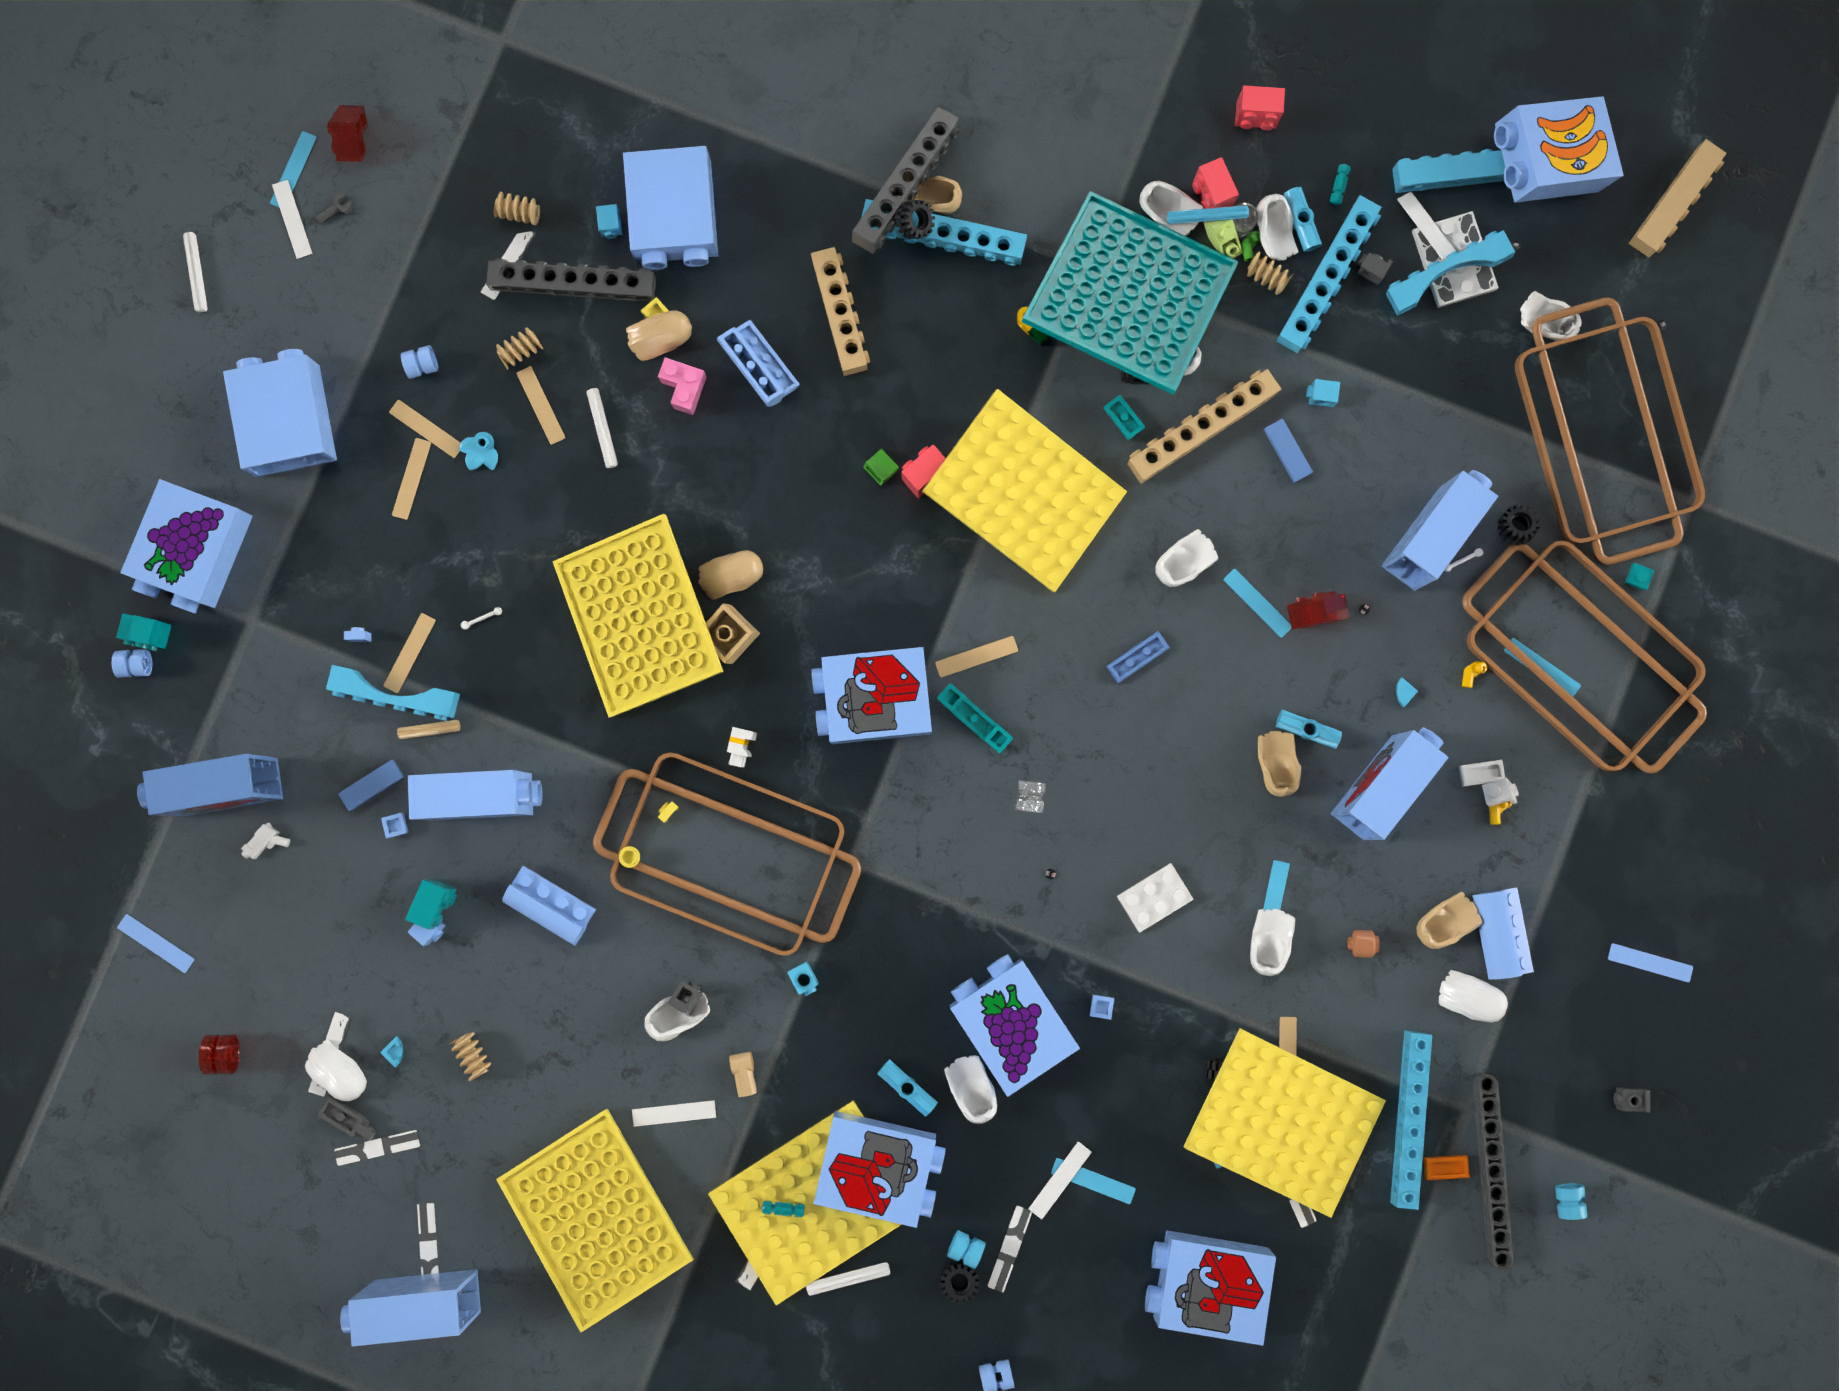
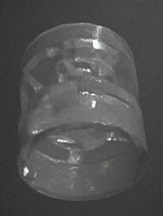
M1250 203L1236 205H1247L1249 208L1248 218L1233 219L1238 238H1244L1252 232L1258 220V211Z
M1019 781L1018 793L1020 797L1017 798L1016 810L1043 813L1044 801L1041 797L1045 795L1046 783Z

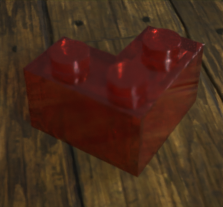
M339 105L327 123L328 133L332 136L331 149L336 156V161L361 162L366 155L363 132L368 124L363 105Z
M1336 591L1312 594L1311 599H1307V597L1294 599L1295 603L1287 605L1292 630L1350 619L1345 594H1336Z

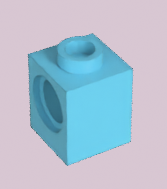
M617 204L596 206L598 231L601 236L613 239L617 235H622L620 210Z
M1315 379L1307 388L1306 397L1309 398V404L1334 407L1338 403L1340 382Z
M808 961L787 972L799 995L804 993L807 996L817 990L815 986L819 982ZM801 974L809 976L810 983L804 986L799 983L798 979Z

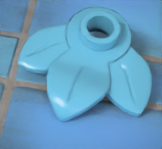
M479 432L475 437H467L461 442L459 450L467 453L465 462L469 470L477 469L482 464L491 470L495 469L498 462V453L494 449V439L491 434ZM482 438L486 441L485 446L480 444Z

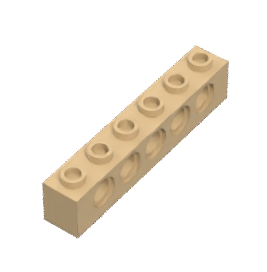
M835 247L811 253V258L843 375L847 376L868 370L867 363H870L868 351H863L862 344L865 343L863 333L857 330L856 324H859L857 312H852L851 305L854 304L852 293H847L845 285L849 284L846 272H841L840 266L843 265L841 253L836 254ZM828 269H834L836 271V273L832 276H828L825 274V272ZM834 288L841 290L839 295H832L830 292ZM838 308H845L847 310L843 315L836 313ZM849 327L852 329V332L850 334H843L841 330ZM852 346L858 349L854 354L846 352Z

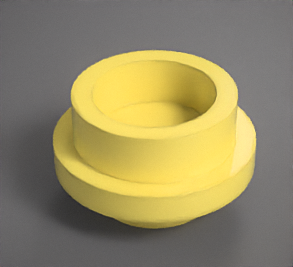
M625 847L619 853V861L624 867H635L640 861V852L635 847Z

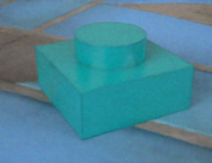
M1633 563L1625 584L1643 591L1648 590L1655 570Z

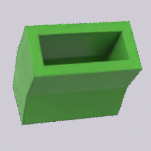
M882 449L866 461L863 467L880 486L899 471L898 465Z

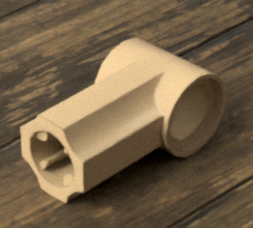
M751 1051L730 1055V1067L732 1074L735 1076L738 1097L756 1094L757 1089L753 1074L754 1061Z

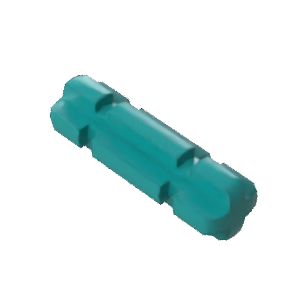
M1341 164L1338 167L1337 174L1339 175H1336L1332 190L1334 193L1330 197V202L1335 205L1341 204L1343 200L1342 194L1345 193L1348 181L1347 175L1349 176L1351 167L1347 164Z
M764 1201L762 1205L763 1214L771 1215V1213H774V1215L792 1216V1214L795 1217L804 1216V1204H796L794 1206L793 1203L775 1202V1204H772V1201Z

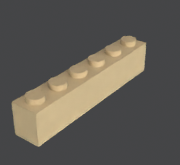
M1707 139L1704 140L1693 152L1628 244L1647 257H1650L1655 252L1659 254L1666 245L1664 240L1667 236L1670 238L1677 230V222L1679 220L1682 221L1689 213L1687 209L1689 205H1694L1700 198L1701 194L1699 191L1701 188L1705 189L1712 181L1711 174L1713 172L1716 173L1724 164L1722 159L1726 152Z

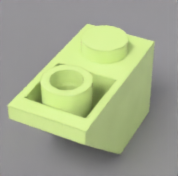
M1233 219L1203 221L1208 238L1217 252L1232 259L1243 253Z

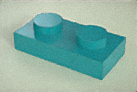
M1121 395L1103 407V410L1128 441L1145 429V425Z

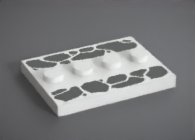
M1473 211L1435 222L1455 251L1459 253L1466 250L1465 247L1474 241L1478 243L1483 241ZM1419 228L1413 229L1412 234L1425 270L1428 269L1427 266L1435 261L1440 263L1447 259L1444 258L1442 260ZM1487 266L1457 268L1437 278L1430 285L1437 308L1490 293L1499 288L1492 267Z

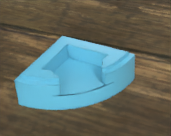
M1400 678L1396 684V695L1399 704L1405 707L1418 690L1405 679Z
M395 1037L380 1052L394 1067H397L403 1058V1045L399 1037Z

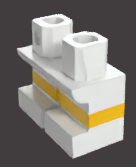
M732 727L727 752L731 753L729 765L745 767L746 758L752 757L751 752L747 750L749 740L756 741L757 732Z

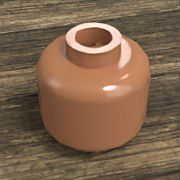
M1354 930L1352 937L1347 938V949L1352 950V954L1356 958H1373L1375 953H1379V936H1375L1372 930Z

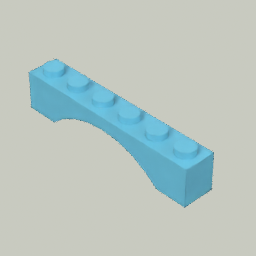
M1504 230L1499 233L1497 231L1491 232L1485 236V240L1479 243L1474 241L1465 247L1466 250L1460 253L1458 251L1452 252L1446 257V260L1440 263L1439 261L1431 263L1427 266L1428 269L1421 273L1419 270L1413 272L1408 276L1409 279L1403 282L1398 280L1392 283L1386 295L1396 315L1398 316L1416 307L1425 290L1437 278L1449 271L1466 266L1495 267L1512 258L1515 250Z
M336 665L331 666L326 686L327 690L333 691L332 695L345 698V695L348 694L353 696L352 700L364 703L366 699L373 700V705L385 707L386 703L394 705L393 709L406 712V708L414 709L413 714L426 716L427 713L435 714V719L444 721L447 720V717L454 718L460 696L458 693L433 688L413 696L389 695L373 687L364 679L359 671Z

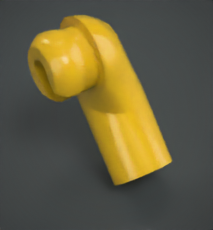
M1475 661L1465 667L1461 687L1472 688L1474 677L1486 672V663Z
M1510 801L1489 807L1490 825H1501L1500 813L1506 808L1511 807L1512 803Z

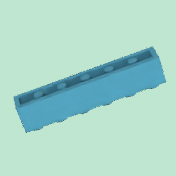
M1486 149L1480 153L1466 151L1454 156L1452 154H1443L1435 158L1423 156L1417 160H1411L1410 158L1401 159L1392 169L1395 192L1504 181L1505 163L1502 151Z

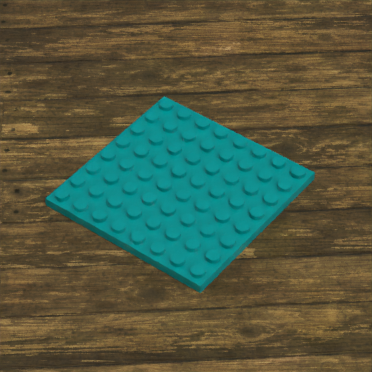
M1090 191L1023 316L1022 323L1174 395L1238 261Z

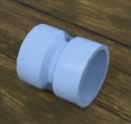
M430 345L418 348L417 352L409 350L401 353L402 365L409 379L421 376L422 372L429 374L438 371L437 359Z
M147 649L133 650L132 652L130 650L115 651L112 655V670L117 678L131 677L132 675L135 677L149 676L151 674L152 657Z
M1008 1359L997 1361L994 1366L991 1363L979 1365L984 1391H997L998 1388L1004 1391L1015 1388ZM996 1372H1001L1002 1380H996Z

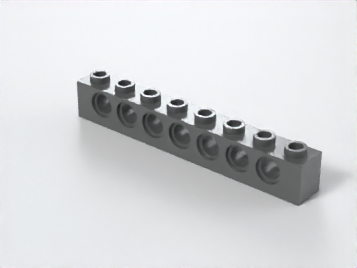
M937 107L852 231L853 243L873 254L877 248L883 246L886 240L885 236L888 232L891 233L896 226L895 216H899L897 209H901L900 205L904 204V202L915 199L919 186H923L926 183L930 170H934L937 167L938 158L941 154L944 155L947 152L951 139H956L960 131L958 117Z
M497 258L495 261L488 260L486 285L491 291L651 302L655 299L656 276L654 272L645 268L634 271L627 267L610 269L608 266H598V268H590V266L585 264H578L576 267L569 266L566 263L549 265L543 261H537L536 264H532L524 260L508 262L505 259ZM509 272H515L512 278H506ZM535 273V277L532 280H527L529 274ZM550 275H556L553 281H547ZM569 277H577L573 283L567 282ZM590 278H597L594 284H588ZM612 279H617V280H618L615 285H613V286L608 285V283H609L610 280H612ZM631 281H638L635 287H629Z

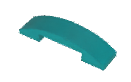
M949 683L936 698L999 754L1013 739L1009 733L990 719L953 684Z

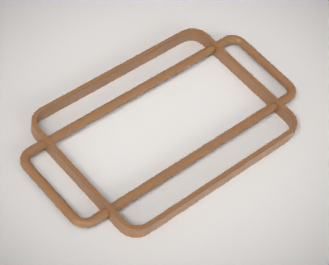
M1609 297L1538 317L1532 326L1536 347L1518 356L1515 362V373L1563 538L1574 544L1591 541L1597 559L1606 565L1620 563L1678 545L1684 535L1679 515L1698 509L1704 502L1705 489L1657 323L1647 317H1638L1624 321L1619 303ZM1603 306H1609L1612 309L1616 324L1549 344L1544 343L1541 333V326L1544 323ZM1640 323L1645 325L1652 337L1695 490L1696 498L1694 503L1685 509L1678 510L1626 328V326ZM1617 329L1669 513L1598 534L1546 349ZM1538 352L1590 535L1586 538L1579 539L1574 537L1567 524L1523 368L1524 359L1532 353ZM1671 518L1675 533L1673 538L1610 557L1604 554L1600 538Z
M1557 541L1547 546L1538 555L1526 544L1523 545L1521 543L1520 546H1516V543H1513L1501 553L1463 596V608L1477 621L1467 635V645L1470 651L1478 659L1486 663L1489 669L1600 769L1604 771L1621 770L1631 761L1645 773H1656L1668 763L1704 723L1707 717L1706 707L1692 694L1705 677L1706 670L1703 662L1573 544L1567 541ZM1554 547H1562L1567 550L1694 665L1696 677L1687 688L1544 560ZM1515 551H1522L1533 562L1494 605L1482 615L1472 606V597ZM1536 566H1539L1680 694L1632 749L1626 746L1488 621L1492 614ZM1481 626L1624 754V758L1615 766H1609L1604 763L1476 646L1474 640L1475 634ZM1687 700L1697 709L1698 716L1655 764H1646L1636 754L1682 703Z
M666 753L658 757L650 775L636 769H628L620 774L593 840L594 849L598 854L615 861L611 869L610 878L613 886L620 892L783 956L797 951L804 937L820 943H826L834 939L861 873V865L858 859L851 854L839 850L844 837V827L835 816L676 753ZM667 758H677L829 818L837 823L840 830L835 847H830L659 779L656 775L660 765ZM633 777L646 782V786L620 850L616 853L604 848L601 842L624 784L628 778ZM652 785L831 856L803 927L641 862L632 867L798 934L797 943L791 950L777 949L627 889L619 884L617 881V871L621 864L619 853L629 844ZM835 858L850 863L853 871L828 933L822 935L807 928Z

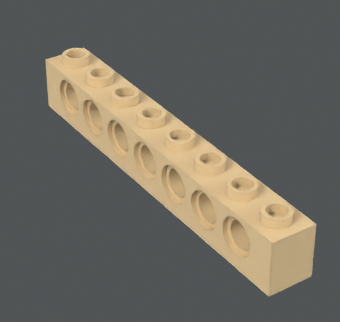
M1268 369L1263 372L1258 370L1250 376L1251 380L1247 383L1243 381L1232 388L1233 392L1228 395L1226 392L1215 399L1216 403L1212 406L1209 404L1203 406L1198 410V415L1195 417L1190 415L1181 421L1182 425L1175 428L1173 426L1164 433L1165 436L1160 440L1155 438L1147 444L1148 448L1143 451L1138 449L1133 452L1127 464L1140 484L1278 395L1282 389ZM1250 388H1257L1259 395H1253L1250 392ZM1232 399H1240L1242 406H1235ZM1215 410H1222L1225 413V417L1219 418L1215 414ZM1205 421L1208 428L1201 429L1198 426V422ZM1181 433H1189L1191 439L1188 441L1183 440ZM1166 443L1171 444L1174 451L1167 452L1163 445ZM1150 454L1154 455L1156 457V462L1149 463L1146 459V456Z

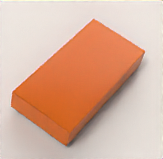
M1467 1155L1423 1157L1426 1180L1470 1178Z

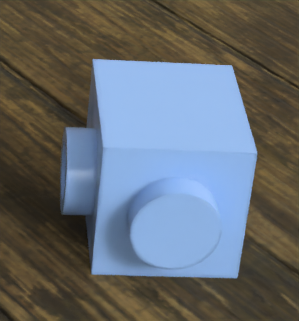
M443 919L438 927L435 926L434 929L430 930L414 924L408 933L422 946H427L432 941L436 942L443 935L444 932L442 930L446 925L442 923Z

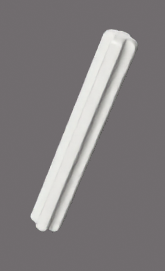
M193 232L184 233L183 238L194 309L199 313L206 312L207 302L197 238Z
M592 388L587 391V396L606 468H614L618 465L600 393L597 388Z
M888 1262L815 1280L807 1285L806 1289L810 1296L890 1275V1267Z

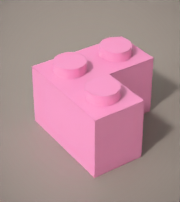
M664 358L658 378L661 383L676 388L671 405L676 410L694 415L707 379L704 370Z

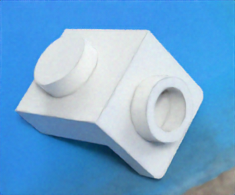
M1507 778L1482 785L1486 804L1489 807L1508 801L1512 804L1517 803L1516 796H1519L1515 783L1512 784Z

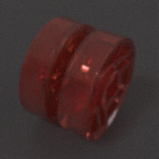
M234 1034L221 1036L205 1035L199 1048V1067L201 1072L205 1075L218 1073L234 1074L240 1060L238 1037Z

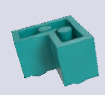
M122 613L116 638L124 640L123 644L148 650L166 649L171 624Z
M435 879L422 880L405 920L428 930L434 929L435 926L438 927L443 918L441 912L443 909H448L449 906L454 904L457 898L455 894L457 889Z

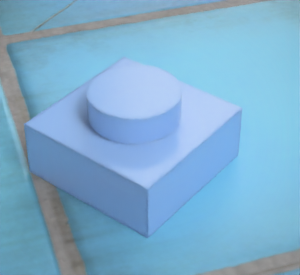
M351 628V631H344V640L349 642H371V633L364 631V628Z
M404 813L381 818L386 839L409 833Z
M1092 994L1089 1016L1111 1020L1114 998Z

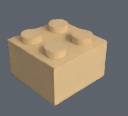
M723 603L706 622L716 653L727 664H733L760 634L729 604Z

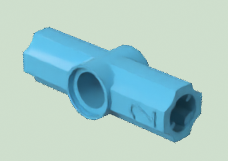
M1292 188L1285 192L1283 196L1286 198L1294 218L1293 229L1297 231L1304 252H1309L1320 247L1322 242L1313 221L1314 213L1308 207L1302 188ZM1302 216L1306 218L1307 222H1301L1298 219V217Z
M1281 710L1275 727L1333 749L1337 748L1342 737L1341 731L1285 710ZM1306 724H1310L1313 727L1311 735L1306 734L1304 731Z
M890 1059L877 1073L902 1098L911 1103L925 1117L938 1103L913 1078L909 1077ZM904 1083H911L914 1089L911 1093L903 1092L901 1087Z

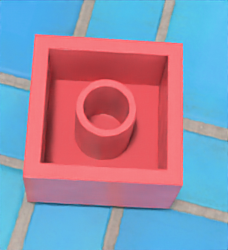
M1243 85L1236 102L1235 126H1240L1243 129H1250L1252 127H1258L1262 130L1276 129L1284 112L1285 88Z
M1218 158L1198 168L1192 186L1195 194H1199L1202 200L1201 205L1203 209L1234 206L1239 193L1223 158Z
M934 444L930 448L928 446L924 447L918 453L919 457L916 460H909L902 467V481L918 499L924 494L922 492L946 459Z

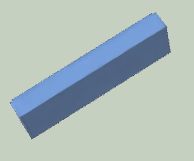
M1283 418L1263 429L1293 483L1313 473Z
M1157 631L1111 662L1106 668L1115 681L1120 683L1170 647L1159 631Z
M390 760L338 793L348 811H353L405 777L396 762Z

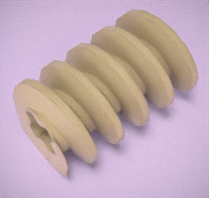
M500 192L494 204V217L499 216L500 219L507 217L508 220L512 221L515 219L516 222L523 220L525 224L531 222L532 225H536L540 217V206L536 205L535 198H532L531 202L528 203V198L525 196L522 202H520L519 195H516L514 200H512V195L508 193L505 199L503 192Z
M1259 251L1247 268V276L1251 277L1255 274L1254 281L1256 282L1262 278V286L1269 282L1268 290L1276 287L1275 294L1278 295L1284 290L1293 274L1287 277L1288 269L1281 273V265L1273 268L1274 260L1267 264V256L1259 259L1261 253Z
M527 327L525 328L526 335L520 331L518 332V340L511 336V344L504 340V348L499 344L496 345L497 353L507 370L508 362L515 366V358L522 362V354L529 358V350L536 354V346L543 349L534 332Z
M474 1032L467 1033L449 1043H455V1046L451 1049L452 1052L459 1051L455 1058L464 1059L460 1063V1067L468 1066L464 1074L472 1073L468 1081L489 1071L487 1068L491 1065V1062L483 1063L487 1055L479 1056V1053L483 1050L482 1047L475 1048L479 1041H471L475 1034Z

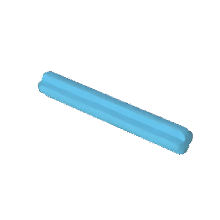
M1247 205L1169 211L1167 213V221L1169 224L1248 218L1249 208Z

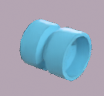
M1566 1183L1555 1186L1556 1199L1560 1201L1557 1204L1559 1218L1579 1220L1588 1217L1587 1206L1582 1202L1586 1198L1584 1185Z
M957 1230L949 1247L947 1257L955 1261L962 1259L964 1265L975 1269L981 1259L986 1242L977 1238L971 1240L968 1234Z

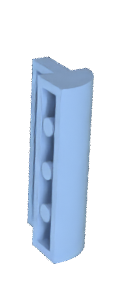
M751 320L737 328L733 327L717 337L719 344L768 407L781 402L783 397L799 387L797 380Z
M522 866L512 884H509L502 899V902L574 946L578 943L587 928L588 922L596 911L592 906L526 866Z
M1508 888L1472 895L1474 904L1478 909V914H1480L1483 921L1479 926L1488 979L1513 978L1534 972L1518 889Z

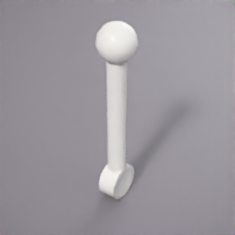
M1481 548L1474 550V553L1452 564H1448L1444 571L1449 572L1453 567L1475 556H1482L1483 550Z
M496 607L494 611L469 622L463 621L461 627L467 630L472 624L493 615H500L502 610Z

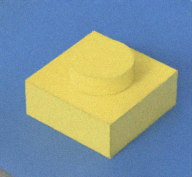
M656 297L640 312L648 318L658 313L667 312L668 309Z
M666 802L658 811L661 813L658 818L666 823L668 818L679 807L674 802L670 804Z

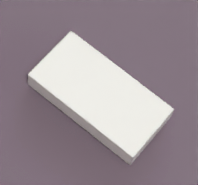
M1502 760L1459 766L1462 787L1491 783L1505 778Z

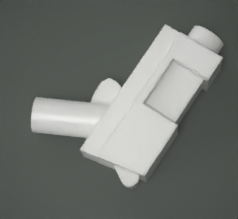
M271 823L263 824L256 831L255 836L241 848L243 850L241 854L247 859L249 857L257 859L266 848L272 849L275 844L288 847L290 839L277 836L280 832L274 829Z

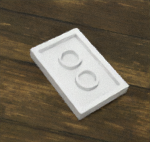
M1171 863L1117 895L1118 900L1139 933L1194 900Z

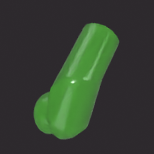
M1259 231L1250 232L1241 242L1245 262H1250L1254 259L1253 248L1261 240Z

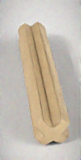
M459 720L398 728L397 735L399 739L457 732L460 731L461 726Z

